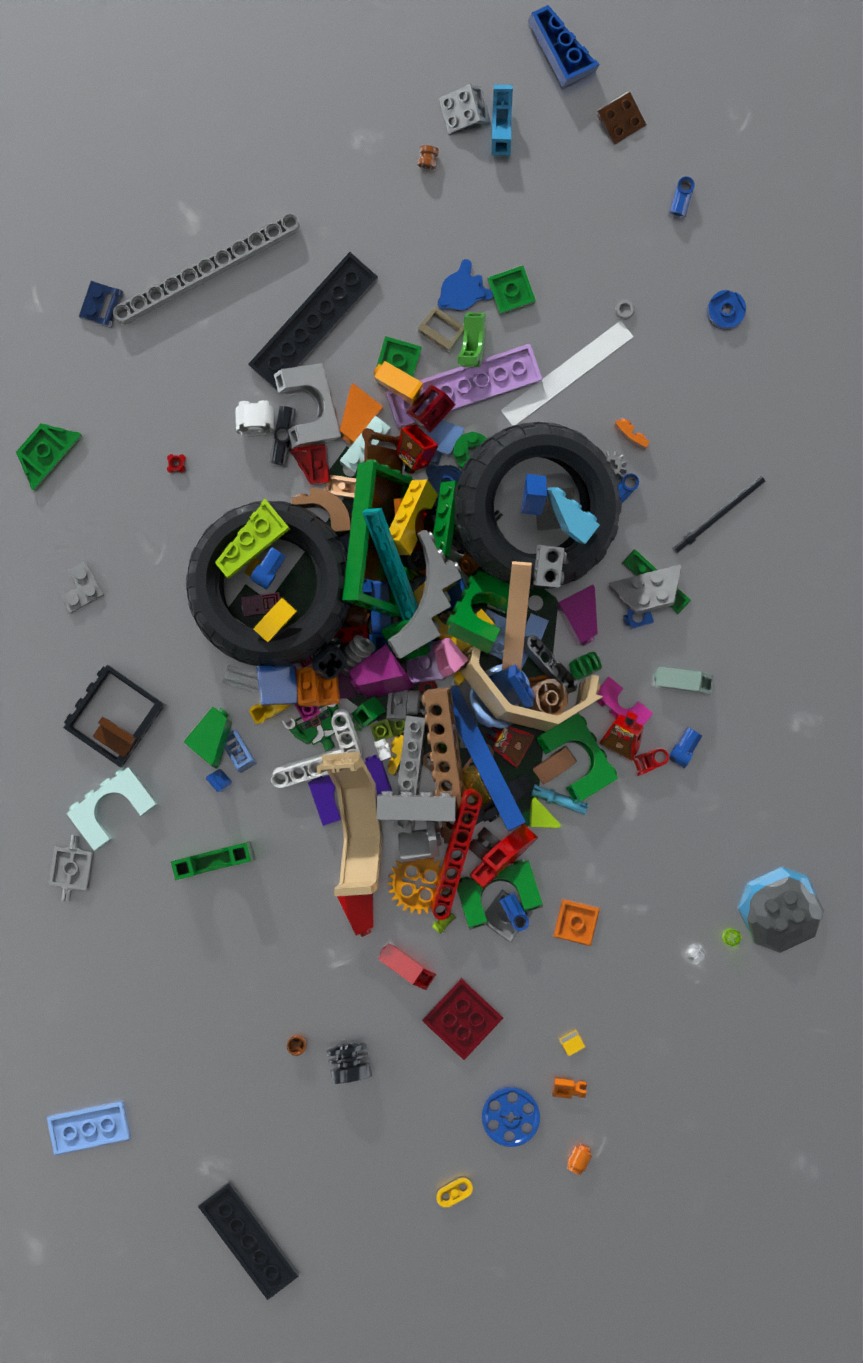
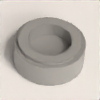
M626 299L619 301L615 307L616 315L623 320L631 318L635 310L633 303Z

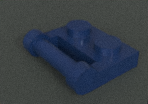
M91 281L79 317L111 328L113 324V310L117 306L119 298L122 297L123 291ZM111 294L112 298L105 318H100L107 295Z

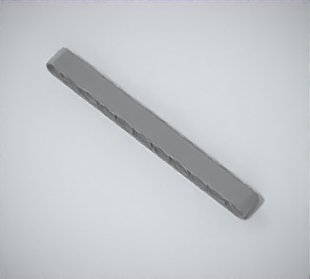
M286 214L129 298L114 308V317L120 324H128L291 237L299 231L298 218L294 214ZM291 220L296 224L293 228H288L286 223ZM275 229L279 231V234L276 237H271L269 235V232L271 230ZM259 238L262 240L259 246L252 244L254 239ZM238 248H245L244 254H236ZM223 256L229 258L226 264L219 263V259ZM204 266H211V271L209 273L202 272ZM190 274L195 275V279L192 282L185 281L186 276ZM171 284H178L177 290H169ZM159 292L161 293V298L153 300L152 295ZM143 301L145 303L144 307L136 309L135 305L137 302ZM122 310L128 311L125 318L118 317L119 312Z

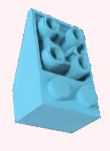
M547 488L548 500L562 531L577 543L586 544L600 525L596 522L597 518L590 512H583L581 510L582 506L572 499L571 501L565 498L566 493L560 488Z

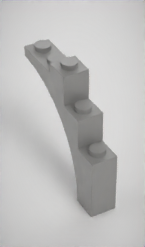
M427 530L417 533L426 561L424 594L411 620L400 632L388 640L398 658L404 657L440 636L438 632L440 627L437 621L431 618L451 607L449 603L451 599L448 593L442 591V589L462 578L460 575L462 571L457 562L453 563L452 560L443 561L446 559L441 549L437 550L434 544L436 540L431 532L428 533Z

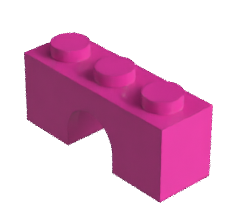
M607 677L601 684L598 694H596L603 697L595 702L602 707L606 705L610 709L609 713L614 718H617L619 714L626 716L628 712H633L638 716L636 722L643 726L653 713L639 701L630 709L622 708L618 703V696L623 688L612 678Z

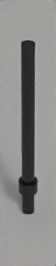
M762 476L757 478L695 530L683 536L684 539L672 547L673 550L678 553L688 544H693L699 535L766 482Z

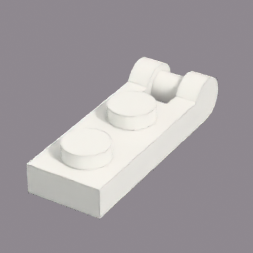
M385 739L374 742L380 761L390 759L392 751L389 743H386Z

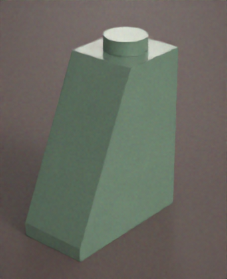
M658 666V670L654 675V681L656 682L655 686L711 695L713 675L699 671Z

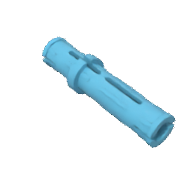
M534 784L530 795L545 800L548 804L553 803L583 815L586 814L589 803L582 801L575 804L571 797L559 794L554 789L548 790Z

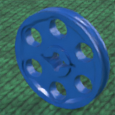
M513 1087L503 1088L494 1092L485 1102L482 1111V1123L487 1135L494 1142L502 1146L516 1147L525 1144L535 1135L540 1123V1112L533 1097L524 1090ZM511 1092L518 1095V1100L515 1103H510L507 1100V1095ZM492 1101H498L501 1104L498 1111L490 1109L489 1105ZM529 1103L534 1106V1111L531 1114L523 1112L525 1104ZM510 1112H513V1115L519 1118L513 1119L512 1122H509L508 1118L500 1116L509 1115ZM491 1120H496L499 1123V1127L495 1131L488 1128V1123ZM524 1123L532 1125V1131L528 1134L523 1133L521 1130ZM507 1131L515 1134V1138L511 1142L504 1139V1134Z

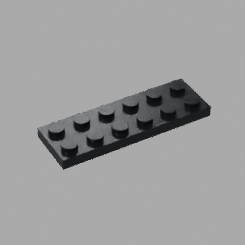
M230 1182L198 1205V1208L267 1300L299 1277L296 1270Z

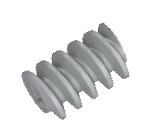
M356 635L349 642V645L342 650L347 661L341 673L345 676H351L348 671L368 658L375 651V645L369 639Z

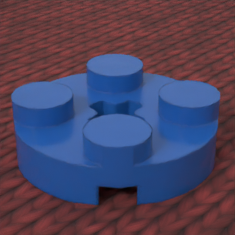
M729 290L719 291L708 304L709 319L720 329H731L738 326L745 316L746 303L737 292L734 293ZM723 305L731 306L730 314L722 312L724 309Z

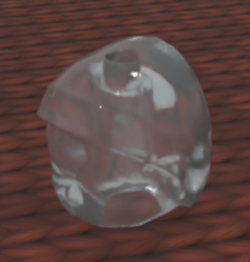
M698 942L690 944L685 950V957L694 965L699 964L706 958L707 952Z

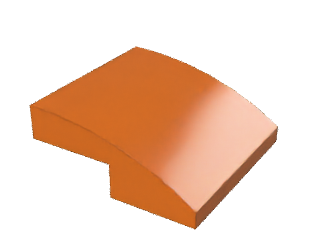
M312 667L296 669L299 706L340 704L338 676L327 680L319 677Z

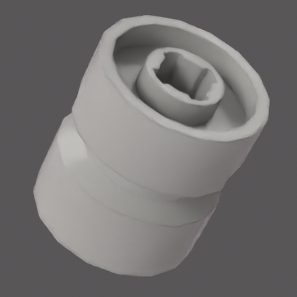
M408 690L407 715L422 713L425 716L427 714L426 707L420 704L422 696L426 691L420 693L419 690Z

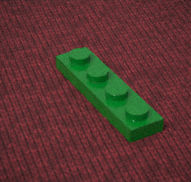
M457 481L441 482L433 536L436 540L434 544L437 550L441 549L445 557H450L455 524L454 496L456 485L458 484Z

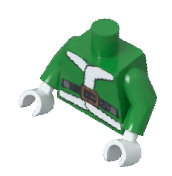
M338 704L318 707L321 713L306 722L301 717L294 720L291 715H288L291 719L289 723H285L282 720L285 728L289 729L293 736L303 743L316 745L320 742L325 752L336 747L331 739V736L335 734L331 721L334 712L339 709ZM341 716L336 718L338 722L341 721Z

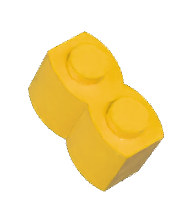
M260 702L252 706L249 713L255 724H260L277 716L281 711L289 708L291 704L261 705Z

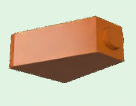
M354 383L350 387L340 427L341 438L348 444L354 443L375 416L378 417L384 410L381 404Z

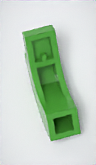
M467 312L464 316L463 346L458 355V364H461V367L481 366L485 346L486 313Z

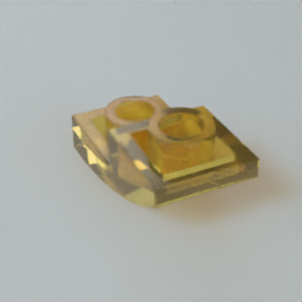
M476 765L462 770L465 788H473L480 794L482 798L481 806L492 801L493 799L485 783L482 782ZM471 795L472 798L476 800L477 796Z

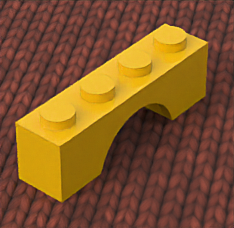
M428 480L411 481L389 528L399 555H411L418 540L415 533L417 514L420 510L432 509L438 496Z

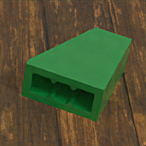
M212 707L184 740L188 747L216 769L220 764L232 721L227 718L229 714L221 707L219 710Z

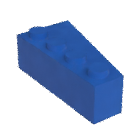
M549 5L531 13L528 22L562 88L596 72L600 64L576 40V36L564 26V22Z

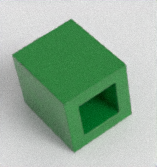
M374 696L362 703L351 714L363 729L380 718L386 710Z

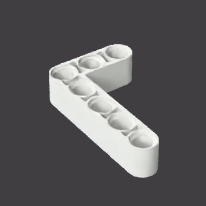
M337 709L331 721L340 747L276 767L271 778L273 786L284 788L328 774L327 771L317 774V769L312 766L314 763L321 764L322 755L359 752L362 758V747L351 716L346 709ZM341 716L344 717L346 721L340 723L336 720V718ZM344 734H349L352 737V739L345 740L342 736ZM299 768L303 770L304 773L297 774L294 770ZM282 774L285 776V779L280 780L276 775Z

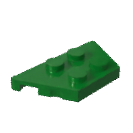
M40 423L20 446L16 454L32 490L35 491L81 438L82 435L79 432Z

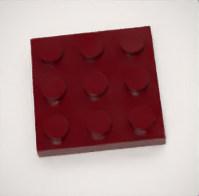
M461 978L422 1021L456 1054L465 1060L504 1017Z

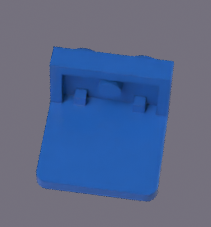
M516 664L488 676L510 704L516 705L522 702L527 709L533 706L534 691L528 686L523 672L519 671Z

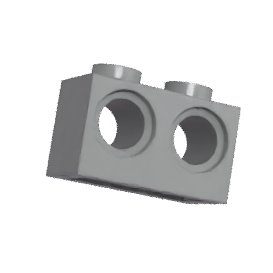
M537 545L534 585L560 588V583L563 584L564 581L562 564L566 562L564 548ZM550 551H554L556 554V559L553 562H549L547 559ZM548 571H552L554 574V578L550 582H547L545 579V574Z

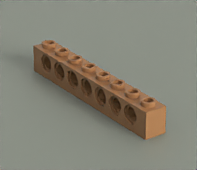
M451 687L428 689L422 696V703L427 711L425 723L429 726L427 739L432 749L430 761L434 763L432 776L437 786L435 796H440L441 792L452 793V796H456V818L465 789ZM434 706H440L442 713H437ZM437 724H441L445 732H440L437 729ZM439 743L445 744L447 746V751H443L440 748ZM442 762L448 763L450 769H444ZM444 781H449L452 784V788L446 787ZM468 813L463 815V821L469 820ZM441 821L440 835L441 838H444V844L449 843L453 825L450 821ZM458 833L457 839H464L466 833Z

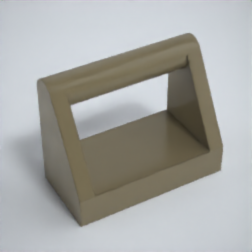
M434 307L418 327V332L450 353L463 334L464 325L437 307ZM434 315L458 331L451 341L427 326Z

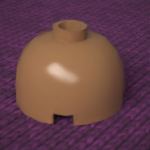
M545 679L536 683L532 687L535 698H533L531 709L551 715H561L564 707L568 704V694L564 685H560L556 679Z

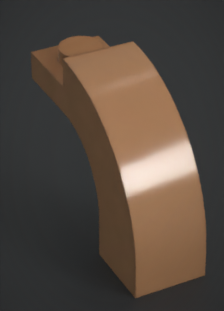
M310 488V496L308 494H297L296 497H291L293 505L302 508L317 507L327 511L331 518V528L337 535L350 534L351 516L343 502L331 492Z

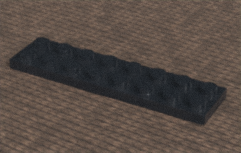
M349 252L248 363V366L277 391L274 374L281 369L299 367L374 284L378 276Z

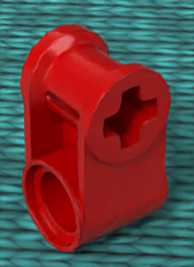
M659 748L635 756L632 761H634L637 768V776L665 765L669 760V754L666 750ZM659 751L665 754V760L661 763L655 760V754Z

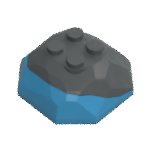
M780 867L747 882L738 906V910L753 942L779 953L814 938L824 913L809 877L785 867Z

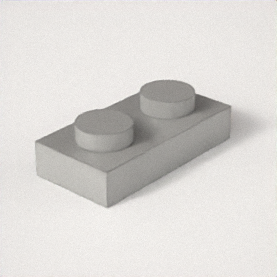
M408 690L388 694L387 720L406 721Z

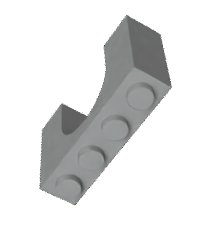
M322 363L281 369L274 374L278 393L302 390L310 394L317 404L318 413L314 422L295 425L288 430L293 448L332 442L341 437L340 425L336 419V409L332 404L331 390L328 387L327 375Z

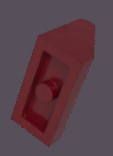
M431 384L406 411V414L431 433L456 404L445 392ZM435 393L437 396L419 416L415 413Z

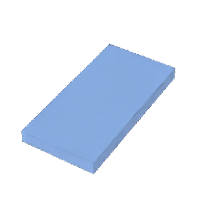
M123 1101L47 1117L54 1156L131 1139Z

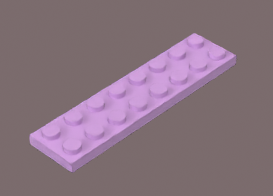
M527 344L482 359L480 367H458L419 380L423 383V391L419 397L432 384L445 392L456 404L451 410L453 411L540 382L542 377L531 344ZM390 390L386 391L397 428L416 423L406 414V411L412 405ZM433 393L415 414L419 416L437 395Z

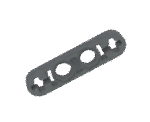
M535 635L525 637L523 650L549 679H556L560 685H564L567 694L575 692L577 689L576 679L544 643ZM541 653L546 657L545 663L541 660ZM554 667L558 670V676L553 672Z

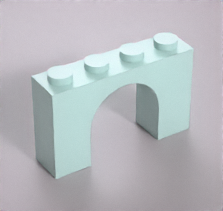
M122 767L115 773L116 777L112 780L108 778L100 784L101 788L96 792L92 790L84 796L86 799L83 802L79 803L77 801L69 807L70 811L67 815L94 851L112 839L97 816L98 804L103 797L110 793L124 795L140 816H143L158 805L131 767Z

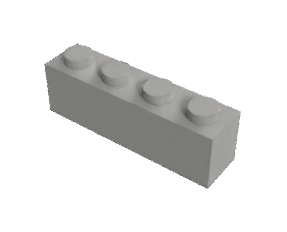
M382 791V794L377 796V820L455 821L456 796H452V793L441 792L440 796H432V792H421V795H413V792H401V795H393V791Z

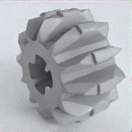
M608 450L606 451L607 461L609 464L610 462L614 463L616 470L614 468L613 470L621 480L623 479L621 473L627 472V469L623 468V466H626L628 463L627 461L621 462L624 455H620L619 458L616 457L618 451H614L613 456H611V452Z

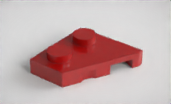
M326 444L289 449L311 485L330 483Z

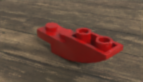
M522 825L490 850L482 858L483 861L469 874L470 877L484 889L503 869L519 858L538 837L527 826Z

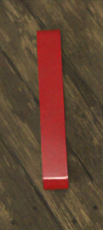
M473 788L466 789L462 794L431 902V911L438 920H444L450 914L482 804L480 794ZM470 795L477 796L473 803L467 802ZM464 814H471L470 820H462ZM465 832V838L457 839L458 833ZM456 850L461 851V854H460L459 857H457V858L451 857V855H452V853H453L454 851H456ZM449 869H455L453 876H447L446 872ZM449 887L450 891L448 894H441L443 888ZM438 906H445L444 911L441 913H437L436 908Z

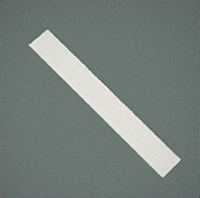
M619 321L544 377L542 381L536 383L504 407L501 412L512 426L517 425L634 336L624 323Z

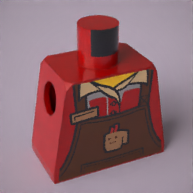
M416 424L401 428L397 451L398 457L405 463L404 471L413 474L415 470L429 465L438 448V444Z
M628 712L626 716L619 714L599 744L632 761L640 749L644 727L636 722L638 716L635 713Z
M510 726L503 728L502 732L491 727L486 737L495 741L492 749L516 768L535 736Z

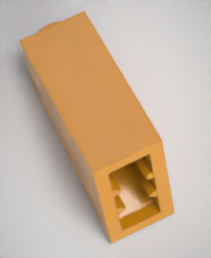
M386 361L382 365L378 364L373 372L375 374V381L411 405L415 403L423 391L422 382Z

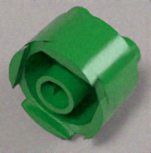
M469 432L457 439L453 449V457L458 468L463 469L464 464L471 457L469 456V449L477 450L478 446L487 439L480 433Z

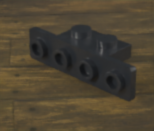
M523 774L507 783L516 803L518 799L532 791V787ZM490 794L482 798V804L475 825L487 820L490 823L499 817V812Z

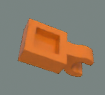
M555 1078L552 1096L571 1099L573 1095L585 1098L587 1083L580 1081L574 1084L573 1080Z

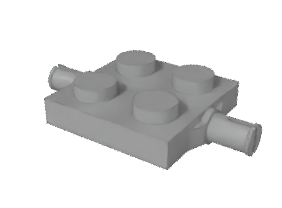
M71 835L70 847L54 846L48 885L58 886L63 889L62 901H70L71 890H87L93 852L83 851L78 848L80 836Z

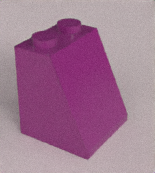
M592 584L556 604L576 645L582 644V646L593 642L595 640L594 636L598 634L595 586Z
M387 645L348 671L351 675L349 680L359 695L364 694L367 699L415 687Z

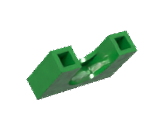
M478 569L475 576L471 574L467 582L469 588H464L460 596L463 599L462 602L457 601L453 611L456 614H451L446 623L449 626L446 634L489 654L500 628L478 618L472 611L471 605L486 603L507 613L510 585Z
M579 712L536 738L545 755L565 743H576L587 752L589 756V769L587 773L566 787L575 804L618 779L616 769L607 761L605 751L598 746L596 736L593 732L589 731L587 721L582 715L580 716Z
M249 841L171 861L175 880L250 862L255 860L251 842Z
M521 859L513 862L514 865L503 869L487 885L489 886L497 881H504L513 885L519 893L525 913L543 907L529 860ZM467 876L460 878L457 891L469 930L488 924L481 902L482 894L486 887L483 889L472 878Z

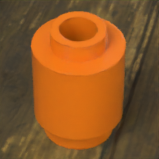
M582 1144L575 1146L568 1160L569 1165L567 1169L578 1175H581L583 1171L585 1172L593 1155L590 1152L591 1149Z

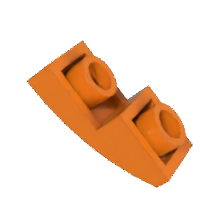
M623 418L621 420L617 419L614 426L619 433L635 446L646 450L649 443L646 436L640 433L632 434L635 427L631 425L632 422Z

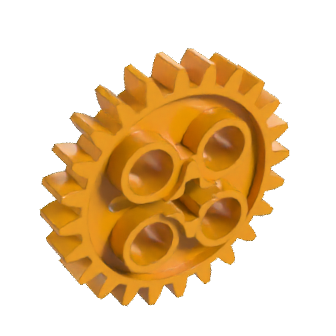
M433 857L403 863L396 861L398 868H391L395 874L388 876L393 879L392 882H388V885L393 886L389 893H395L392 900H399L397 906L404 904L403 911L409 907L411 914L415 909H417L419 915L421 914V909L428 913L435 888L426 886L416 888V884L404 882L402 878L415 881L418 878H422L423 883L436 886L441 867H439L440 860L434 862ZM409 866H414L417 869V874L414 877H410L406 873V869ZM427 871L435 872L436 878L434 881H427L425 879ZM404 885L412 887L413 892L411 895L407 896L402 893ZM446 887L441 890V894H443V892H449V889ZM422 890H429L432 894L431 898L423 900L420 896Z

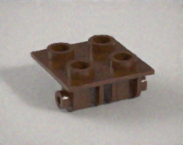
M630 91L597 111L598 119L604 123L614 144L647 125Z

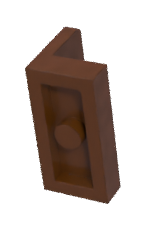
M101 717L98 722L100 726L94 733L93 738L122 757H126L137 738L107 718Z

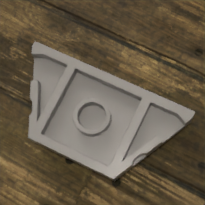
M681 565L610 582L609 587L620 596V599L625 604L630 606V609L636 615L673 606L681 573Z

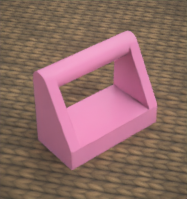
M446 638L433 646L438 671L443 677L455 673L469 660L450 638Z

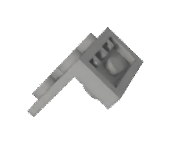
M468 84L439 98L449 134L475 123L480 125L491 123L481 86Z

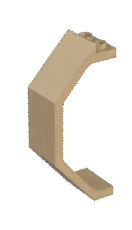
M472 646L464 653L469 660L461 666L460 672L495 719L548 731L603 697L596 695L600 689L599 676L592 674L590 678L580 682L576 705L561 715H551L515 706L506 700L480 667L479 658L481 650Z
M359 752L322 755V763L316 766L317 774L327 771L337 789L344 835L340 881L338 886L334 888V896L372 894L378 889L383 841L381 820H377L376 783Z

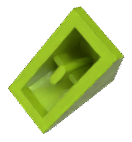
M533 797L530 801V827L559 828L561 824L536 797Z

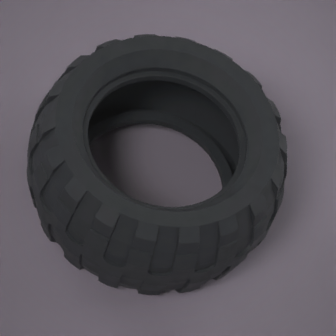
M522 423L507 427L486 439L478 446L472 456L468 458L455 489V523L465 549L485 572L510 585L512 561L532 563L529 589H553L557 587L533 584L536 554H528L514 547L503 536L497 525L494 513V500L501 480L510 469L524 460L535 457L551 460L565 469L572 477L579 493L581 510L586 513L590 512L597 518L596 522L600 525L586 544L577 543L569 536L562 544L557 546L564 548V552H566V562L562 564L564 581L563 584L560 583V587L582 578L596 564L598 565L607 554V549L611 542L614 541L619 528L618 521L622 509L618 489L619 483L615 471L612 470L603 451L582 433L556 423ZM550 551L547 555L549 562H553L556 559L554 551ZM548 571L545 574L546 581L550 582L553 580V572Z
M255 501L227 511L202 534L189 560L190 563L186 575L188 604L191 614L202 634L225 655L253 666L272 665L273 667L292 665L304 661L314 655L322 646L328 645L345 622L351 603L342 600L347 552L335 531L313 512L284 501H267L290 528L279 539L291 542L304 550L312 559L317 575L316 594L308 611L297 622L280 629L271 641L267 642L253 628L240 623L231 613L224 594L225 574L215 563L230 542H233L237 537L240 529L250 520L253 512H256L260 507L262 501Z

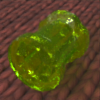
M728 928L722 933L723 942L732 947L739 945L742 939L740 932L733 928ZM729 933L736 935L734 942L727 940L730 937Z

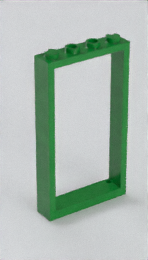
M366 460V462L358 463L342 600L388 617H402L391 588L389 603L362 593L369 539V529L362 512L365 509H372L376 475L401 485V498H404L411 481L414 479L410 475L401 474L399 470L389 469L388 465H380L376 460ZM404 567L407 578L409 580L410 569Z

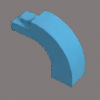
M494 84L491 155L510 156L513 85Z

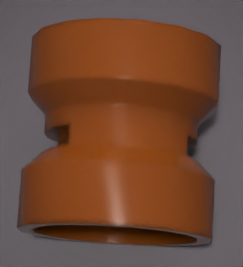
M421 145V157L418 159L417 166L430 170L436 169L437 162L435 157L438 156L439 149L430 145Z
M293 1035L287 1042V1050L294 1056L303 1054L307 1047V1041L302 1035Z

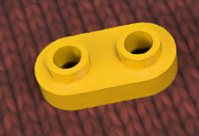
M461 1177L440 1188L436 1195L438 1204L442 1207H450L469 1197L473 1191L472 1182L468 1178ZM461 1184H465L467 1188L465 1190H461L459 1186ZM448 1193L450 1197L445 1200L442 1195Z

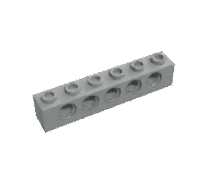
M406 716L396 795H401V792H413V795H419L428 726L425 723V717ZM393 820L392 831L412 833L415 829L416 820Z

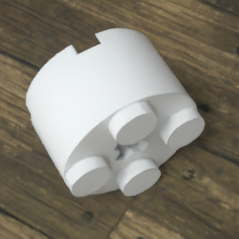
M262 400L251 404L248 401L239 402V406L235 408L237 434H240L241 431L245 432V436L255 437L266 435V431L271 430V433L274 432V408L269 405V401Z

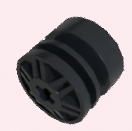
M349 1042L326 1050L327 1056H336L328 1060L329 1064H338L337 1068L330 1070L333 1084L354 1082L372 1076L370 1063L360 1061V1059L368 1056V1052H359L367 1048L366 1043Z

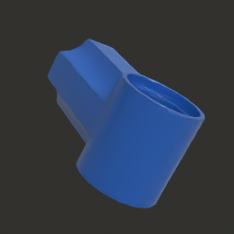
M685 176L679 180L670 209L671 214L686 217L695 187L692 178ZM682 183H688L690 185V190L684 191L681 189L680 185Z
M626 474L619 482L618 489L622 503L639 485V478L635 474ZM633 478L635 486L632 488L627 487L625 480Z
M271 547L262 563L253 571L250 580L267 590L286 556Z
M688 727L680 742L675 745L670 753L669 760L685 769L702 735Z
M512 893L499 900L514 929L518 931L527 929L529 919L515 894ZM517 917H524L526 919L524 927L519 928L515 925Z

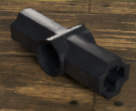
M288 406L279 407L270 463L286 466L291 441L288 430L294 424L295 408ZM279 432H287V439L279 440L277 437Z

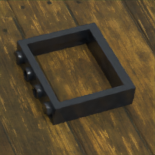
M106 665V667L103 666L98 671V678L95 683L91 682L87 687L86 696L77 701L75 704L77 709L74 713L66 717L63 728L117 766L123 767L166 704L110 665ZM111 674L154 703V706L133 734L137 740L126 757L121 755L115 756L74 727Z

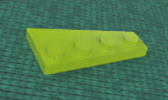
M265 498L260 503L261 505L256 512L254 511L250 516L247 524L237 533V537L233 542H230L215 562L228 579L290 530Z

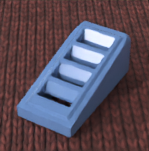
M236 729L228 734L224 748L237 771L243 773L257 763ZM236 737V741H234L230 745L227 744V742ZM240 744L241 747L237 748L233 752L231 751V749ZM244 751L243 755H241L238 758L235 757L236 755Z

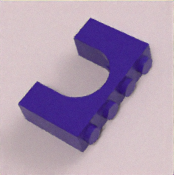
M376 755L365 758L366 762L364 763L376 783L377 796L382 794V791H393L383 761H380V758H377ZM320 776L311 779L312 781L308 782L322 825L341 820L335 801L336 787L330 776Z

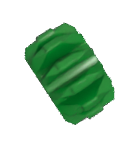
M589 652L571 661L569 667L574 678L579 680L601 670L602 664L596 652Z

